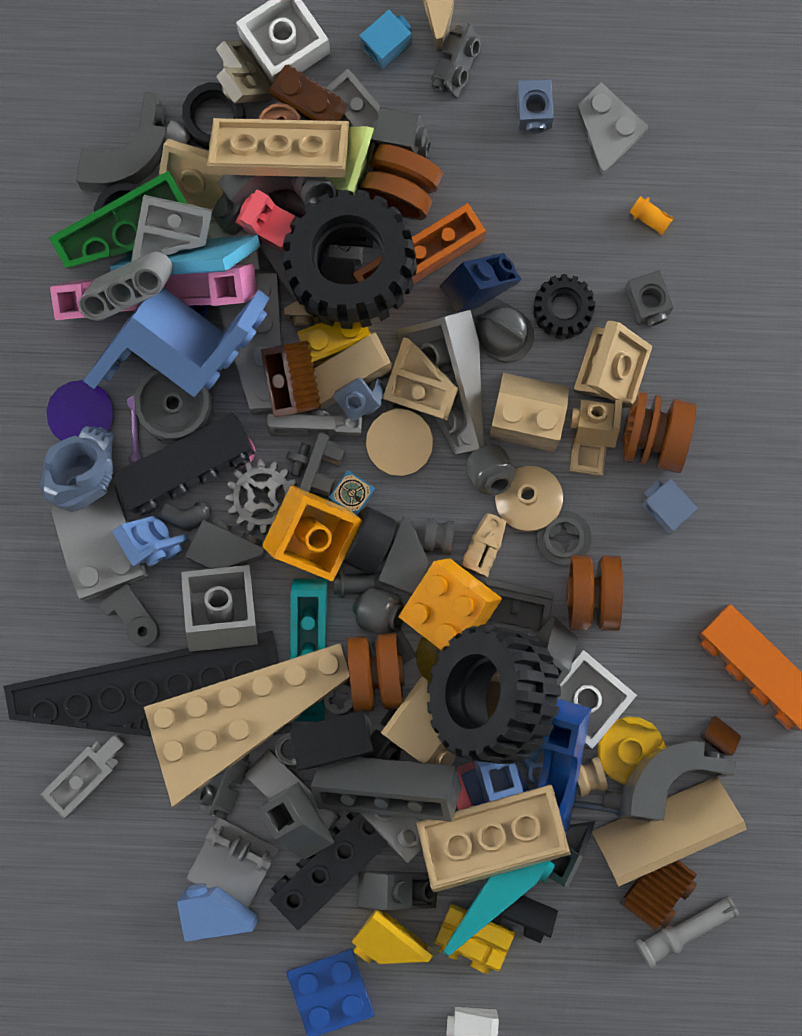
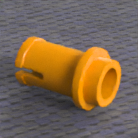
M640 196L629 213L634 216L633 220L636 221L638 218L662 236L674 217L669 216L650 203L649 197L644 199Z

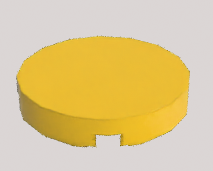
M624 717L616 720L597 743V757H599L603 770L609 778L625 784L635 766L651 752L665 747V743L660 732L652 723L639 717Z

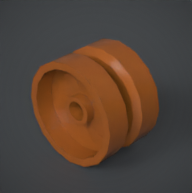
M386 144L375 146L369 161L373 171L363 175L358 190L368 192L371 200H374L377 195L387 200L388 208L394 206L401 213L402 217L414 220L426 219L432 205V199L428 193L438 190L443 177V171L430 160L404 148Z
M571 555L566 587V604L570 630H589L593 621V612L596 609L597 625L601 631H620L623 606V570L620 556H602L598 561L597 575L594 577L593 561L589 555Z
M396 633L378 635L376 638L375 657L371 655L370 642L365 636L349 637L347 639L348 664L354 712L374 710L376 706L375 689H380L381 702L386 710L398 709L403 703L402 686H405L402 654H399Z

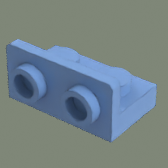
M157 515L121 524L112 531L133 567L143 563H147L148 567L163 559L169 561L183 552L181 546L190 540L188 534L170 538L166 525L159 520Z

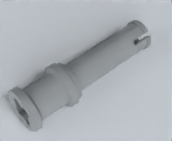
M726 896L721 901L673 927L671 925L665 928L661 927V931L644 941L641 939L635 941L647 966L652 969L657 961L672 953L678 955L683 950L684 944L739 916L738 909L733 907L735 904L732 899Z

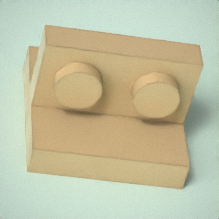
M167 139L163 145L159 175L169 170L187 204L213 210L217 200L221 198L224 191L218 184L222 175L207 174L208 151Z
M607 321L605 328L594 327L574 390L584 395L608 398L614 403L616 400L622 401L623 408L630 409L636 400L652 345L619 322Z

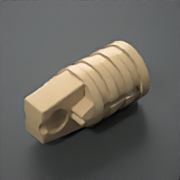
M490 513L484 515L473 533L470 544L467 546V551L463 556V561L460 563L463 569L488 578L493 561L496 559V554L501 547L506 520Z

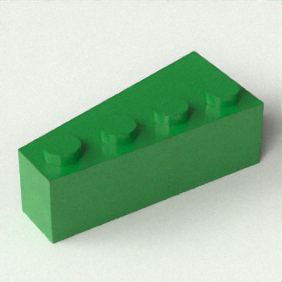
M169 170L50 236L49 240L64 266L72 270L133 253L144 195L187 204Z

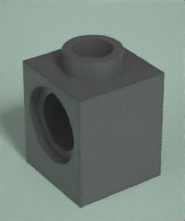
M658 270L628 280L625 290L637 324L641 325L647 322L648 326L651 327L667 321V315H670L674 307L661 271ZM645 294L654 295L658 299L659 305L655 308L645 306L642 302V296Z

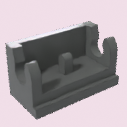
M487 578L485 585L503 598L489 620L541 630L550 617L554 598L553 592Z

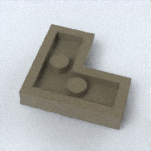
M224 40L216 50L222 57V63L225 68L216 77L223 86L222 90L226 97L233 101L234 104L265 102L274 98L269 92L273 84L242 40Z

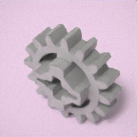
M259 460L258 468L253 469L248 462L245 464L246 473L242 474L237 470L234 472L238 481L237 483L228 482L227 486L234 492L233 494L226 495L225 500L234 502V506L230 507L228 512L230 515L239 513V517L236 520L239 526L247 521V530L252 533L256 526H260L261 533L266 534L268 526L273 524L281 507L277 502V493L283 486L286 496L290 486H296L297 483L295 479L286 481L289 475V471L286 468L280 473L277 472V462L273 461L270 467L266 468L264 461ZM260 475L271 476L267 481L255 482L252 479ZM252 487L257 491L260 490L262 493L269 490L268 497L274 507L262 501L256 504L258 498ZM242 488L248 492V501L244 504L243 508L240 501ZM261 512H270L273 517L268 519L253 518Z

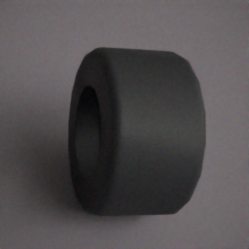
M367 506L357 515L362 519V522L345 555L343 563L364 573L371 574L378 568L388 551L395 533L396 521Z

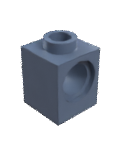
M551 79L518 81L516 91L518 130H526L528 133L536 134L545 132L547 128H552L554 116ZM535 102L539 103L544 110L540 113H531L526 106Z
M671 478L665 484L658 480L644 493L648 499L642 505L668 534H671L699 509Z

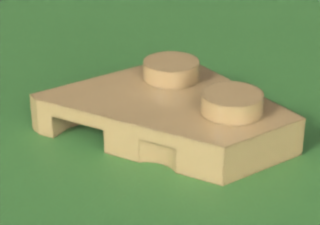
M403 337L382 399L448 420L458 387L412 340Z

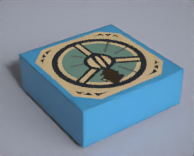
M347 470L328 498L358 515L376 489Z

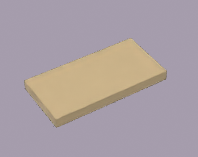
M213 118L206 165L207 174L345 178L349 121Z
M715 776L666 798L664 821L648 822L622 817L593 830L592 835L619 887L743 832L747 828L718 777Z
M552 785L455 811L452 822L428 819L416 822L433 892L571 855Z

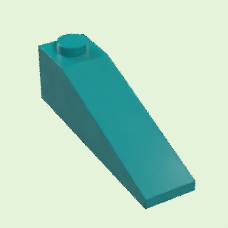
M293 579L291 587L290 659L326 648L327 579ZM324 699L309 707L294 721L319 722L324 720Z
M549 860L488 877L441 954L446 957L450 956L536 885L539 880L545 883L555 864Z

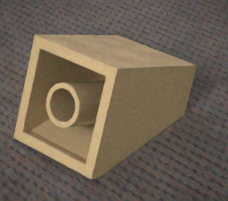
M503 373L489 439L555 453L561 439L566 416L569 387Z

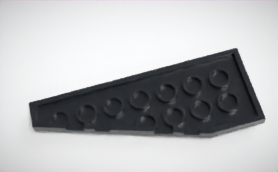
M273 631L258 633V645L189 652V648L5 685L3 687L9 720L152 737L144 710L145 706L278 664L279 658ZM286 724L275 732L273 736L289 733L292 724Z

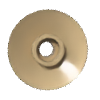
M537 466L519 467L515 469V476L511 486L505 492L496 495V507L500 517L506 520V524L510 527L525 532L538 531L547 527L558 517L563 505L562 488L556 477L546 469ZM527 490L534 492V497L530 500L522 498V494Z

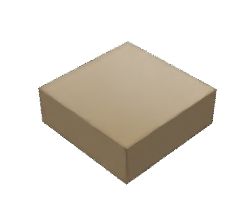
M574 438L569 472L602 477L607 447L575 443Z

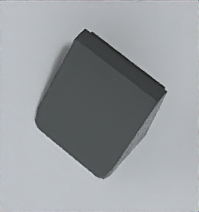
M322 257L321 275L325 279L337 284H355L353 279V273L356 272L355 259Z

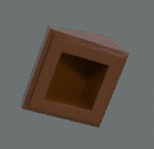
M716 716L711 718L699 734L704 741L717 751L724 753V756H732L741 739L738 732Z

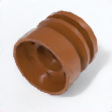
M639 391L635 402L628 411L622 437L623 461L632 463L638 448L641 449L640 465L645 466L651 453L656 452L658 453V469L681 473L692 438L696 417V403L674 399L669 406L668 412L665 413L661 412L662 400L660 395H655L651 409H647L648 394Z

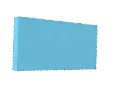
M258 235L208 238L205 246L177 251L166 256L173 264L171 275L224 272L259 249L260 242ZM133 253L110 266L111 271L130 263Z

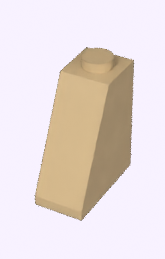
M376 332L314 368L315 372L313 375L317 377L315 382L318 384V396L321 397L319 402L322 404L319 408L320 411L337 403L333 397L335 391L356 378L361 377L366 384H369L377 378L381 381L391 375V361Z

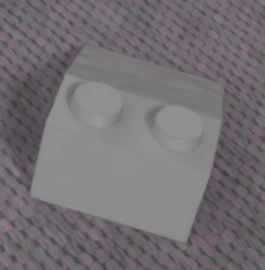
M114 483L107 487L108 489L105 491L107 494L78 511L70 512L57 506L50 507L69 574L78 598L85 602L116 591L125 584L131 585L149 578L144 563L133 567L112 533L121 524L128 523Z

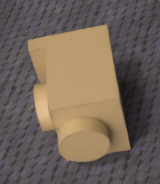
M581 399L579 409L573 408L570 423V428L576 429L575 443L615 448L620 431L622 401L616 400L615 404Z

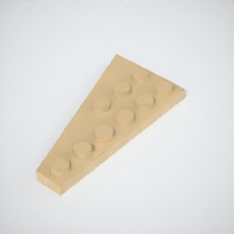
M339 643L145 706V714L171 806L176 807L182 803L186 797L197 789H201L212 778L234 765L272 737L279 729L298 718L316 702H320L350 680L349 665L342 644Z

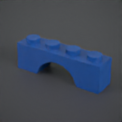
M557 699V706L560 707L558 717L553 718L551 724L554 727L549 736L543 737L544 743L540 746L544 748V762L537 788L552 785L566 834L569 830L591 708Z

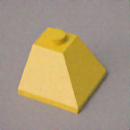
M375 909L352 939V943L356 945L353 951L369 964L372 960H375L378 964L429 962L433 957V949L384 910Z

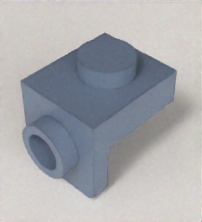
M358 377L336 390L333 397L349 419L354 421L364 414L369 415L381 406V400L386 388L378 378L366 384L361 377Z

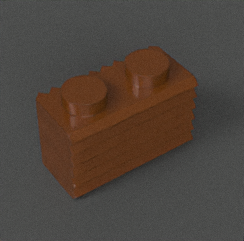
M289 64L284 65L269 90L276 100L295 108L298 114L308 120L340 121L347 110V105L340 96H336L334 92L331 93L329 89H325L323 85L320 86L318 82H314L312 78L309 79Z
M308 341L260 349L273 417L314 410L322 405L319 402L321 397L318 396V384L315 382L317 377L313 375L315 372L312 368L314 363L311 362L313 357L310 355L311 349L308 348L310 345Z
M677 860L637 878L619 903L655 931L659 926L665 928L676 914L673 907L680 897L686 900L695 889L697 883L693 880L697 874Z

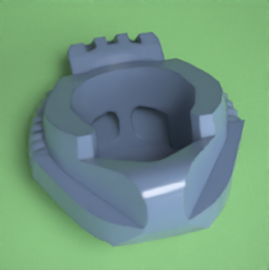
M86 426L82 429L79 437L72 436L54 444L48 450L46 457L44 456L40 477V489L44 498L61 509L74 512L85 508L107 494L105 491L111 484L113 474V433L102 427Z

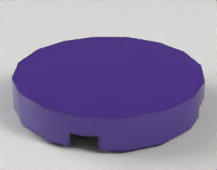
M83 380L70 381L59 387L50 397L46 409L47 423L53 435L61 441L72 436L79 437L82 429L86 426L102 427L110 432L115 419L113 403L106 391L98 385L93 389Z

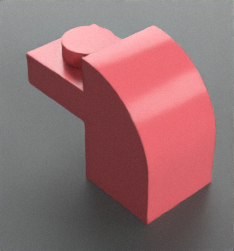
M256 190L255 193H251L244 201L235 223L249 234L258 235L260 241L284 253L283 241L285 234H292L289 225L296 216L276 206L268 195Z

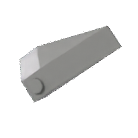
M471 310L397 329L396 333L400 346L403 337L412 340L458 387L448 420L436 417V421L454 454L474 451L484 446L479 341Z

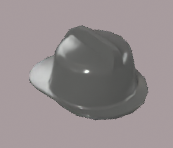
M493 298L478 308L471 309L480 350L503 362L519 360L531 350L534 342V329L530 320L523 313L497 298Z

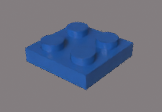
M353 948L286 972L307 1036H320L375 1016Z

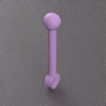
M131 396L127 400V405L131 409L132 454L129 456V462L133 464L141 460L142 456L139 454L138 416L135 412L134 396Z

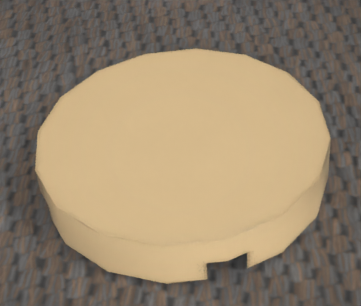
M394 408L384 411L373 420L367 432L366 448L371 461L378 469L390 475L405 476L418 471L427 463L432 453L433 435L430 425L420 414L409 409Z

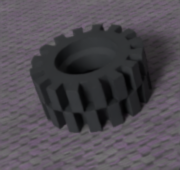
M561 274V277L556 278L555 275L550 277L548 282L545 281L537 291L533 305L534 318L537 319V325L539 328L543 327L545 329L544 333L550 335V333L554 334L555 338L561 339V336H566V339L572 338L574 334H581L583 329L587 328L590 324L595 308L594 294L592 290H588V284L585 281L582 283L578 281L579 277L573 275V278H568L567 274ZM559 295H568L575 300L577 311L570 318H559L552 312V300Z

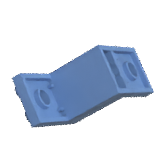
M163 287L157 295L140 303L83 381L93 389H95L102 378L108 382L120 367L119 364L125 361L133 351L195 397L203 387L209 390L219 378V372L223 368L227 369L238 355L237 351L241 346L245 348L257 332L256 328L267 315L263 308L270 297L258 290L226 330L222 332Z

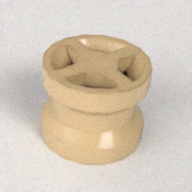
M599 757L592 758L588 764L581 765L577 788L581 798L588 796L593 790L601 792L608 790Z

